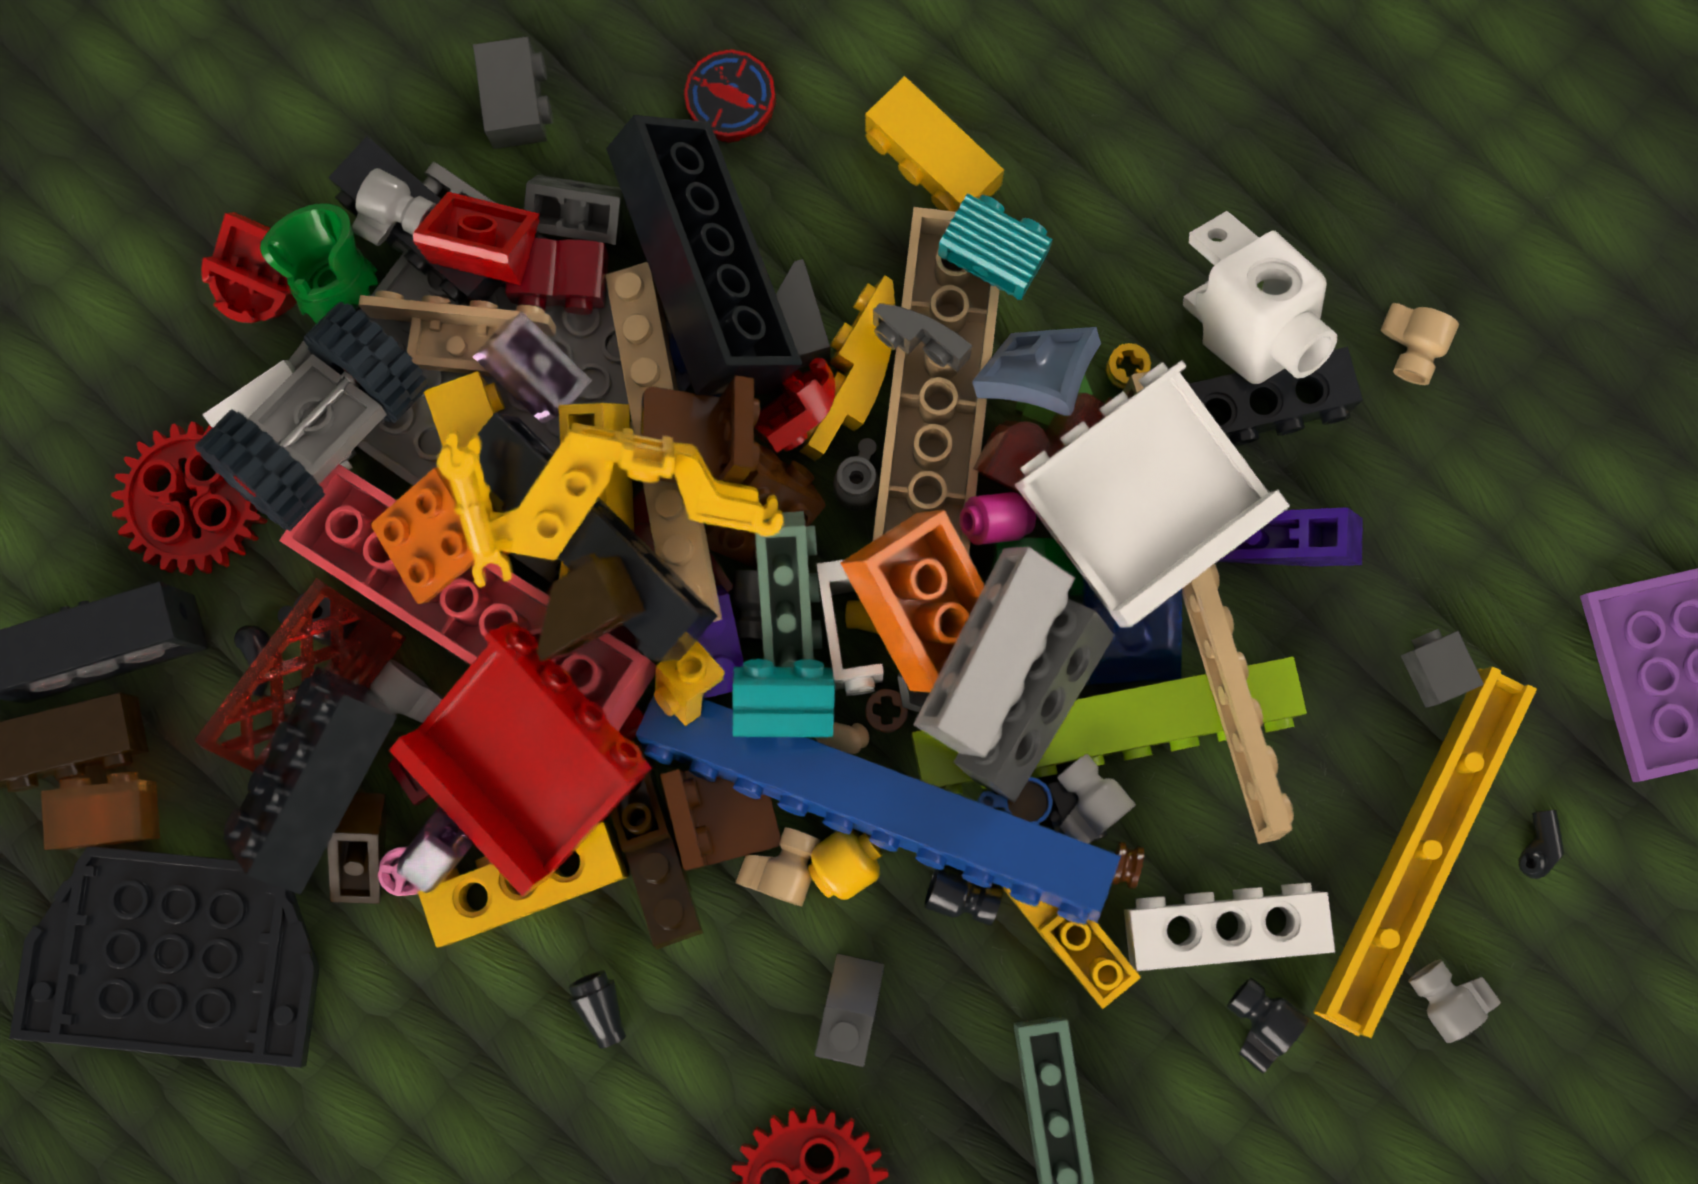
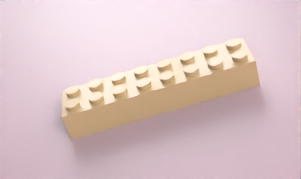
M914 207L901 307L925 315L945 325L972 345L970 359L956 372L948 364L943 368L932 361L924 352L923 347L925 344L922 341L909 355L899 346L896 348L873 541L916 513L945 510L969 555L970 540L962 532L960 513L966 501L970 497L976 496L987 398H977L972 381L992 357L999 289L983 281L980 277H975L972 273L966 272L963 268H958L955 264L942 259L938 255L940 239L956 212Z

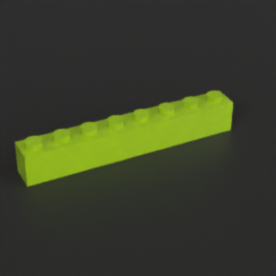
M1294 656L1248 665V679L1246 682L1251 698H1255L1261 707L1265 732L1295 727L1293 718L1307 714ZM1207 674L1077 699L1030 777L1042 778L1058 774L1056 765L1076 762L1086 754L1091 757L1097 766L1105 765V755L1122 752L1124 761L1153 755L1151 746L1170 743L1171 751L1200 746L1198 737L1217 733L1218 742L1227 741ZM923 730L912 732L911 737L920 781L955 794L963 793L961 784L974 782L972 778L954 763L959 752Z

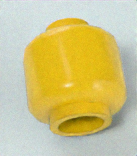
M852 829L851 834L836 831L814 847L811 853L812 863L808 865V870L813 881L826 897L830 898L835 895L841 900L852 898L880 877V866L877 859L882 857L883 853L880 847L869 841L870 835L865 833L860 835L854 829Z

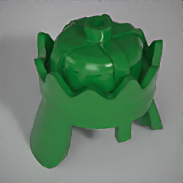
M321 203L297 209L273 225L261 241L260 250L262 256L271 267L287 278L290 291L296 299L300 312L303 316L307 313L316 324L338 302L347 303L356 310L359 307L360 295L370 296L369 286L378 285L375 275L378 269L356 247L349 217L339 206Z

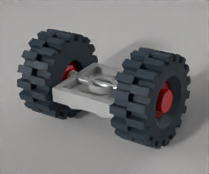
M338 302L304 336V343L308 346L307 349L312 355L248 419L242 413L231 409L195 444L196 450L201 453L203 459L211 464V467L231 487H234L243 498L250 501L262 514H266L270 520L288 531H291L325 496L324 490L319 484L383 418L387 422L396 423L424 394L425 390L429 389V385H427L429 382L422 375L423 371L411 361L413 358L407 351H403L397 345L398 342L392 336L386 335L382 331V327L375 321L372 323L366 314L360 310L356 311L353 306L343 302Z

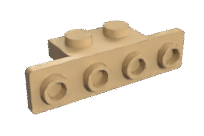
M376 291L375 297L360 295L359 307L371 318L411 322L407 353L413 358L411 361L425 370L464 374L478 371L484 376L503 377L509 332L555 336L556 325L550 315L545 314V310L531 305H518L516 311L498 309L496 304L481 300H472L469 302V306L454 305L446 298L431 295L423 296L422 301L404 300L403 295L390 291Z

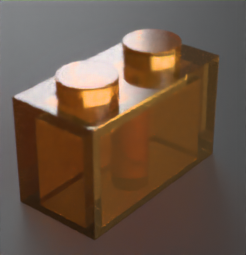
M123 772L107 775L108 783L91 785L90 778H73L60 780V789L41 791L44 850H71L86 848L87 846H104L160 839L156 781L139 780L138 772Z

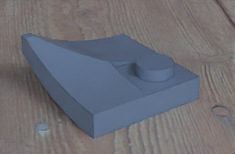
M1087 327L1011 333L972 381L977 398L1025 402L1057 412L1063 416L1071 415L1074 411L1084 374L1095 352L1101 345L1097 328Z

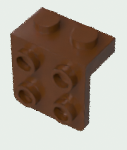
M735 375L721 397L695 395V393L648 387L642 395L641 436L662 440L663 436L673 437L674 443L692 444L697 447L714 478L720 481L741 484L750 471L754 472L756 470L760 456L759 443L753 442L754 427L757 424L760 412L759 399L754 398V379ZM673 473L671 478L659 476L658 481L678 484Z
M759 445L760 456L757 468L754 472L750 471L741 485L755 487L758 491V502L762 506L766 504V499L769 495L774 494L778 500L777 510H780L782 513L803 511L805 525L810 526L826 506V503L812 484L814 476L800 463L792 461L789 465L781 461L770 449ZM715 524L708 525L705 532L710 550L758 570L755 532Z

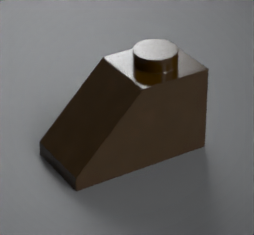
M596 553L585 555L568 565L571 573L553 583L537 648V654L541 661L567 656L646 611L620 556L598 558Z
M356 792L329 841L328 863L331 902L380 904L382 886L378 879L380 861L385 854L386 794Z

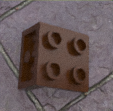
M680 769L660 774L684 871L780 846L781 834L771 797L764 794L761 795L760 799L745 796L733 788V782L717 777L715 782H710L693 775L689 771H682Z

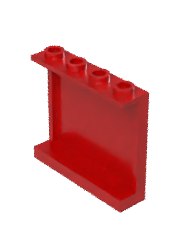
M513 621L488 632L484 636L490 644L419 728L400 737L389 751L523 897L552 876L652 767L642 758L638 747L630 740L625 739L607 720L604 711L597 704L589 701L574 685L571 676L564 668L555 664L551 659L540 660L537 654L538 643L536 638L528 630L520 627L516 621Z

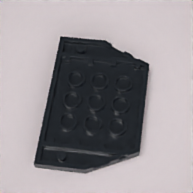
M97 846L86 847L74 865L72 876L62 883L53 896L55 901L39 925H34L24 940L9 1039L296 1068L307 1066L320 966L294 892L246 876L237 860Z

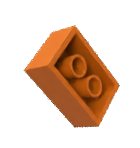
M945 510L914 514L840 563L910 691L931 692L985 586Z

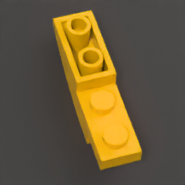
M886 275L875 287L867 283L853 306L860 311L852 326L846 322L843 323L830 345L837 350L830 364L845 374L843 375L837 371L834 375L835 398L827 416L817 426L807 432L808 438L799 451L814 461L824 455L841 424L852 431L862 426L876 401L885 377L891 348L885 345L874 333L876 326L873 324V310L879 303L895 306L893 280Z
M1002 886L1037 932L1102 1009L1141 978L1098 923L1087 919L1086 924L1069 921L1057 914L1059 908L1039 901L1038 906L1025 904L1009 895L1011 889Z

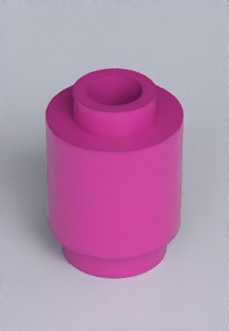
M1016 492L972 496L966 501L960 513L962 532L975 545L1021 540L1025 535L1030 534L1034 530L1036 524V513L1025 498Z

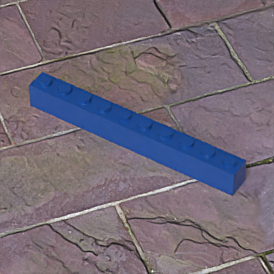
M653 695L636 732L642 747L646 749L644 754L657 762L671 765L672 761L675 760L690 766L688 771L701 779L715 782L716 778L720 777L733 782V788L745 796L760 799L761 795L764 794L779 800L778 806L792 814L804 817L808 811L824 817L823 823L826 826L841 833L851 834L852 829L870 835L869 841L885 850L896 852L898 847H902L917 853L916 860L929 867L943 870L946 864L964 871L962 877L973 884L990 888L992 883L1011 889L1009 895L1014 899L1032 906H1038L1039 901L1059 908L1057 911L1058 915L1078 924H1086L1087 919L1098 923L1121 856L806 737H733V710L702 699L701 716L687 726H684L675 714L668 716L660 708Z

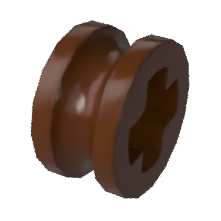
M882 689L873 693L868 699L865 708L866 718L871 727L882 733H892L899 730L905 724L908 716V709L902 707L901 694L891 689ZM883 698L892 699L893 707L901 708L900 717H892V724H882L881 716L873 714L874 705L881 706V699Z
M1119 842L1115 854L1121 856L1112 884L1118 885L1119 882L1124 881L1127 883L1128 888L1136 889L1143 866L1144 847L1136 846L1135 849L1130 850L1127 848L1126 843Z

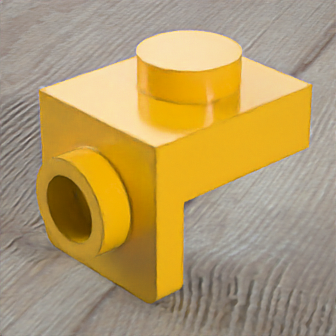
M696 641L681 660L662 661L656 665L654 697L660 708L668 716L675 714L684 726H687L701 716L702 694L724 679V670L703 646Z

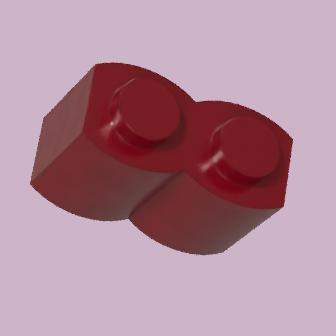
M534 238L521 285L506 282L505 294L510 302L517 304V306L531 305L542 308L545 311L546 307L563 306L564 311L570 314H592L593 309L605 308L607 285L605 275L608 271L609 257L607 248L602 242L590 240L555 241Z

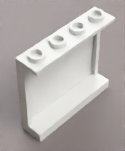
M1183 361L1170 369H1167L1163 362L1138 380L1144 387L1130 399L1124 392L1113 398L1099 409L1104 416L1102 420L1091 428L1084 421L1060 438L1065 447L1051 458L1043 451L1022 466L1020 469L1025 477L1015 484L1016 488L1120 628L1133 626L1290 507L1278 490L1270 493L1266 490L1180 374V371L1186 367Z

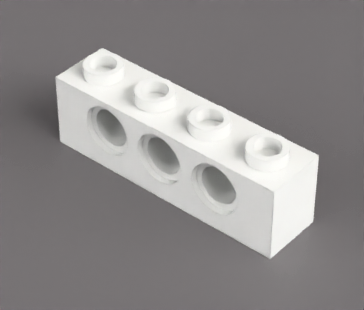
M1311 883L1281 885L1282 895L1263 896L1262 887L1235 889L1233 890L1234 899L1215 901L1214 892L1184 894L1185 904L1166 905L1165 896L1135 899L1136 908L1124 909L1130 964L1136 971L1335 952L1328 893L1312 892ZM1279 907L1285 913L1286 926L1282 932L1273 935L1268 931L1265 919L1267 913L1272 908ZM1229 911L1234 914L1238 921V930L1233 937L1224 940L1216 930V922L1221 914ZM1177 916L1184 917L1190 926L1188 938L1180 944L1172 943L1167 935L1169 922Z

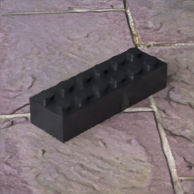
M633 115L606 150L695 395L723 394L735 375L753 378L754 394L772 393L803 364L710 122Z

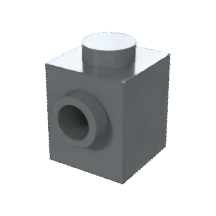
M1439 629L1431 631L1411 640L1415 649L1400 655L1425 708L1441 704L1484 685L1459 631L1442 637Z

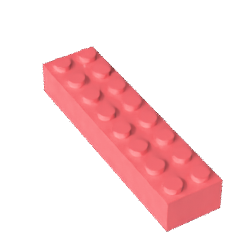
M340 464L319 484L323 488L325 496L291 531L286 530L279 540L471 665L490 644L484 636L488 632L513 621H516L520 627L528 630L539 644L550 596L513 573L511 580L504 581L502 569L495 563H489L483 567L487 580L485 586L478 587L476 585L472 572L473 564L428 603L418 604L371 527L372 522L397 500ZM609 633L604 634L567 656L551 659L569 673L574 685L589 701L594 702L604 711L607 720L617 731L620 730L656 674V665L651 660Z

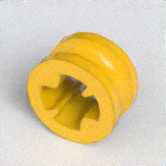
M1126 343L1114 349L1107 362L1106 373L1108 379L1114 386L1120 389L1125 388L1130 378L1126 376L1125 369H1117L1116 363L1121 364L1124 356H1129L1132 364L1140 365L1141 370L1137 368L1134 374L1150 371L1151 360L1149 354L1143 347L1137 344Z

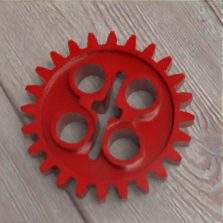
M191 422L186 434L182 427L174 423L171 424L170 438H167L157 430L153 431L155 445L149 447L138 441L136 445L142 456L138 460L125 456L123 460L132 468L130 473L115 475L117 480L125 484V489L111 493V497L123 502L124 507L112 512V516L119 520L127 521L117 531L118 534L126 538H134L128 548L138 554L145 552L143 556L144 562L153 566L160 562V569L169 573H173L178 566L180 573L192 576L196 565L201 572L211 574L212 560H215L224 567H229L228 552L232 550L244 556L246 551L241 541L244 538L258 541L259 537L250 529L252 524L267 523V519L257 513L256 507L250 501L243 498L220 474L216 472L211 479L203 480V470L209 463L196 450L195 444L212 428L210 425L204 433L201 425ZM184 459H187V461H186V463H185V473H184V472L182 471L181 462H182ZM170 472L171 481L169 486L165 490L158 492L157 482L163 474ZM192 490L197 492V496L193 497ZM186 501H190V507L186 506ZM225 506V519L221 524L213 526L211 523L213 512L218 507ZM179 517L180 526L178 531L174 535L167 537V523L172 518ZM199 525L201 528L202 535L200 538L196 539Z
M811 1106L807 1120H800L795 1108H790L788 1124L784 1125L775 1114L771 1116L770 1125L772 1132L770 1134L757 1126L753 1134L758 1142V1146L743 1143L740 1151L749 1161L734 1162L731 1168L736 1174L742 1176L743 1180L734 1181L730 1184H764L762 1174L767 1169L773 1167L780 1168L787 1173L790 1180L789 1184H802V1180L806 1179L809 1184H818L842 1167H847L849 1174L826 1184H876L888 1177V1169L883 1167L873 1168L872 1164L882 1156L880 1148L865 1151L864 1147L870 1138L868 1131L856 1137L851 1135L854 1119H848L839 1127L835 1125V1110L831 1109L825 1121L818 1120L815 1106ZM817 1143L827 1145L834 1154L832 1163L823 1168L811 1165L806 1157L807 1149Z

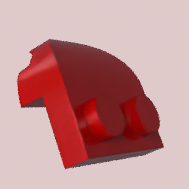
M235 212L225 213L213 256L204 257L202 260V281L209 284L211 293L216 300L213 305L228 318L243 323H255L276 318L289 311L297 302L290 291L287 278L271 267L262 256L260 244L271 228Z
M813 359L809 364L811 370L801 373L797 369L779 386L784 394L760 409L759 418L754 427V434L776 453L782 449L784 451L792 450L802 444L808 438L807 432L817 426L829 413L835 398V378L825 359Z

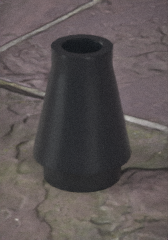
M605 970L596 971L581 977L568 986L572 995L568 999L594 1036L600 1049L612 1046L626 1037L622 1026L614 979H608Z

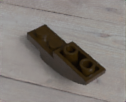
M641 744L637 745L642 758L648 763ZM650 770L610 813L621 849L626 854L653 946L658 950L702 934L703 929L692 898V888L687 872L684 871L674 833L652 771Z

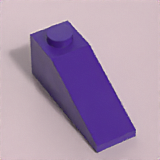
M1348 507L1284 510L1217 562L1293 566L1362 565L1363 518Z

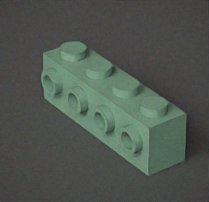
M803 511L782 513V528L773 536H762L756 533L764 660L773 662L774 667H794V662L814 660L813 649H822L821 621L811 620L810 603L819 602L818 573L808 574L807 556L817 555L815 526L805 525Z

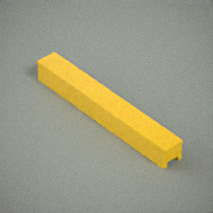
M1493 666L1477 670L1484 685L1466 693L1314 1009V1014L1356 1036L1372 1037L1537 688L1529 684L1522 685L1501 674V670Z

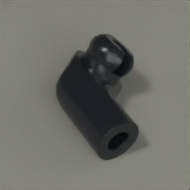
M242 626L235 633L234 643L242 651L249 664V668L240 689L263 697L278 663L279 655L266 631L259 626Z
M1557 810L1532 813L1536 837L1524 849L1518 860L1520 871L1529 878L1539 879L1546 876L1564 855Z

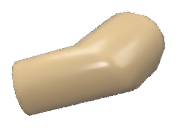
M836 722L833 724V737H815L817 742L851 755L859 753L861 748L868 745L870 739L868 730L862 724L855 723L850 726Z

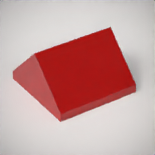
M447 192L413 232V242L431 264L521 285L539 224L540 214Z

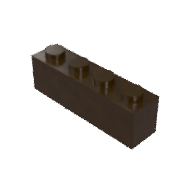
M119 692L0 722V788L7 787L8 792H20L39 787L38 779L55 775L56 781L69 780L86 775L85 767L102 763L103 769H112L132 764V756L149 752L138 697Z

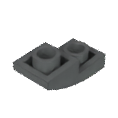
M879 303L873 310V324L876 326L874 333L889 348L895 350L899 346L909 355L922 341L925 344L923 350L932 361L943 368L948 364L956 372L970 359L972 345L945 325L915 311L894 305Z

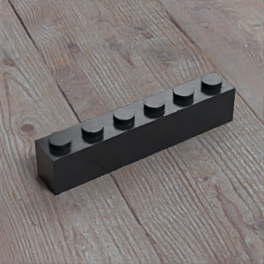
M495 412L477 434L480 436L482 443L478 458L485 484L489 485L491 493L494 492L504 503L501 508L505 513L519 507L554 452L519 417ZM599 497L558 556L567 567L573 561L591 553H596L598 558L620 556L646 610L620 626H626L637 637L635 640L637 648L654 661L681 660L718 617Z

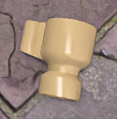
M1392 303L1381 327V332L1390 339L1396 340L1407 347V352L1399 356L1393 370L1394 374L1413 384L1429 385L1436 368L1433 361L1435 358L1443 357L1448 352L1459 326L1458 321L1452 316L1436 309L1427 307L1411 309L1401 304Z
M785 827L779 842L782 849L780 855L776 857L745 855L735 883L802 907L812 881L808 870V861L811 859L812 850L821 840Z

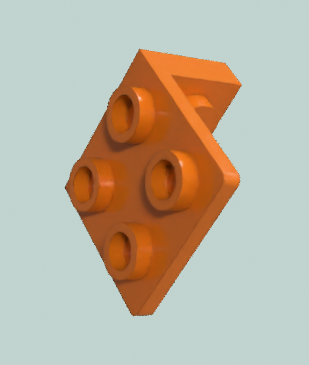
M433 468L371 524L373 531L418 604L428 603L475 563L473 553L467 544L460 514H456L454 506L457 504L450 479L445 477L439 468ZM491 502V505H492V508H493V512H494V513H498L497 510H496V508L494 507V505H493L492 502ZM502 551L507 556L511 554V552Z

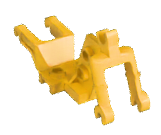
M572 423V428L519 507L505 513L493 512L488 494L491 493L490 486L485 484L478 458L482 446L480 436L473 435L468 443V447L461 448L459 446V432L453 430L447 436L445 446L438 456V467L440 472L450 479L457 504L454 506L456 514H460L467 544L474 556L475 564L472 572L478 587L486 585L487 580L483 567L489 563H495L501 567L504 581L511 580L513 569L510 558L502 551L556 560L610 481L614 462L619 463L620 469L628 470L629 477L645 482H658L659 476L671 478L672 473L675 474L690 520L752 531L762 536L777 534L783 525V515L780 510H777L778 500L774 494L769 495L766 499V504L762 506L758 502V491L755 487L717 480L712 476L696 446L674 443L673 437L663 436L662 440L633 435V429L623 428L622 432Z

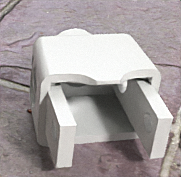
M1228 211L1190 232L1189 244L1215 265L1210 272L1209 281L1185 295L1183 300V306L1203 324V345L1252 384L1262 383L1283 369L1289 371L1295 378H1304L1320 368L1333 352L1337 342V334L1320 320L1327 285L1324 275L1276 231H1270L1259 238ZM1219 238V239H1222L1223 241L1216 242V241H1212V240H1210V239ZM1264 280L1263 291H1261L1257 284Z

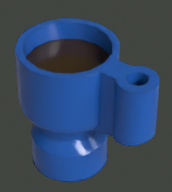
M1030 777L1015 803L991 791L983 792L976 802L1038 825L1051 812L1053 800L1051 791L1046 784L1037 778Z

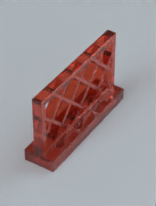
M316 578L194 741L202 748L253 772L258 765H264L271 752V738L278 725L288 720V718L284 719V705L295 701L299 686L283 691L284 675L301 670L303 681L307 677L311 678L315 664L331 659L324 668L325 670L370 688L372 681L389 659L394 656L406 640V637L370 610L364 609ZM327 597L330 599L331 616L312 622V613L323 598ZM360 620L347 639L344 640L343 625ZM331 630V645L313 651V636ZM300 640L301 656L282 662V653L287 646ZM270 681L271 696L252 702L251 694L257 686ZM272 709V724L253 731L252 716ZM240 721L241 736L222 743L217 741L228 725ZM271 739L258 758L254 759V745Z

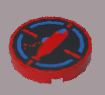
M736 50L714 52L700 60L689 73L684 89L686 108L691 120L710 122L716 139L728 143L740 141V138L747 137L750 134L752 137L762 131L772 118L776 102L773 78L765 65L749 53Z

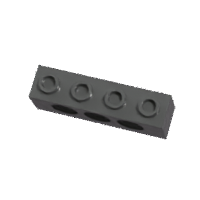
M1068 599L1064 610L1055 617L1046 635V646L1042 654L1033 661L1024 679L1022 695L1010 707L1001 725L1002 733L997 744L988 751L986 757L958 753L954 763L976 783L1015 803L1115 636L1096 611Z

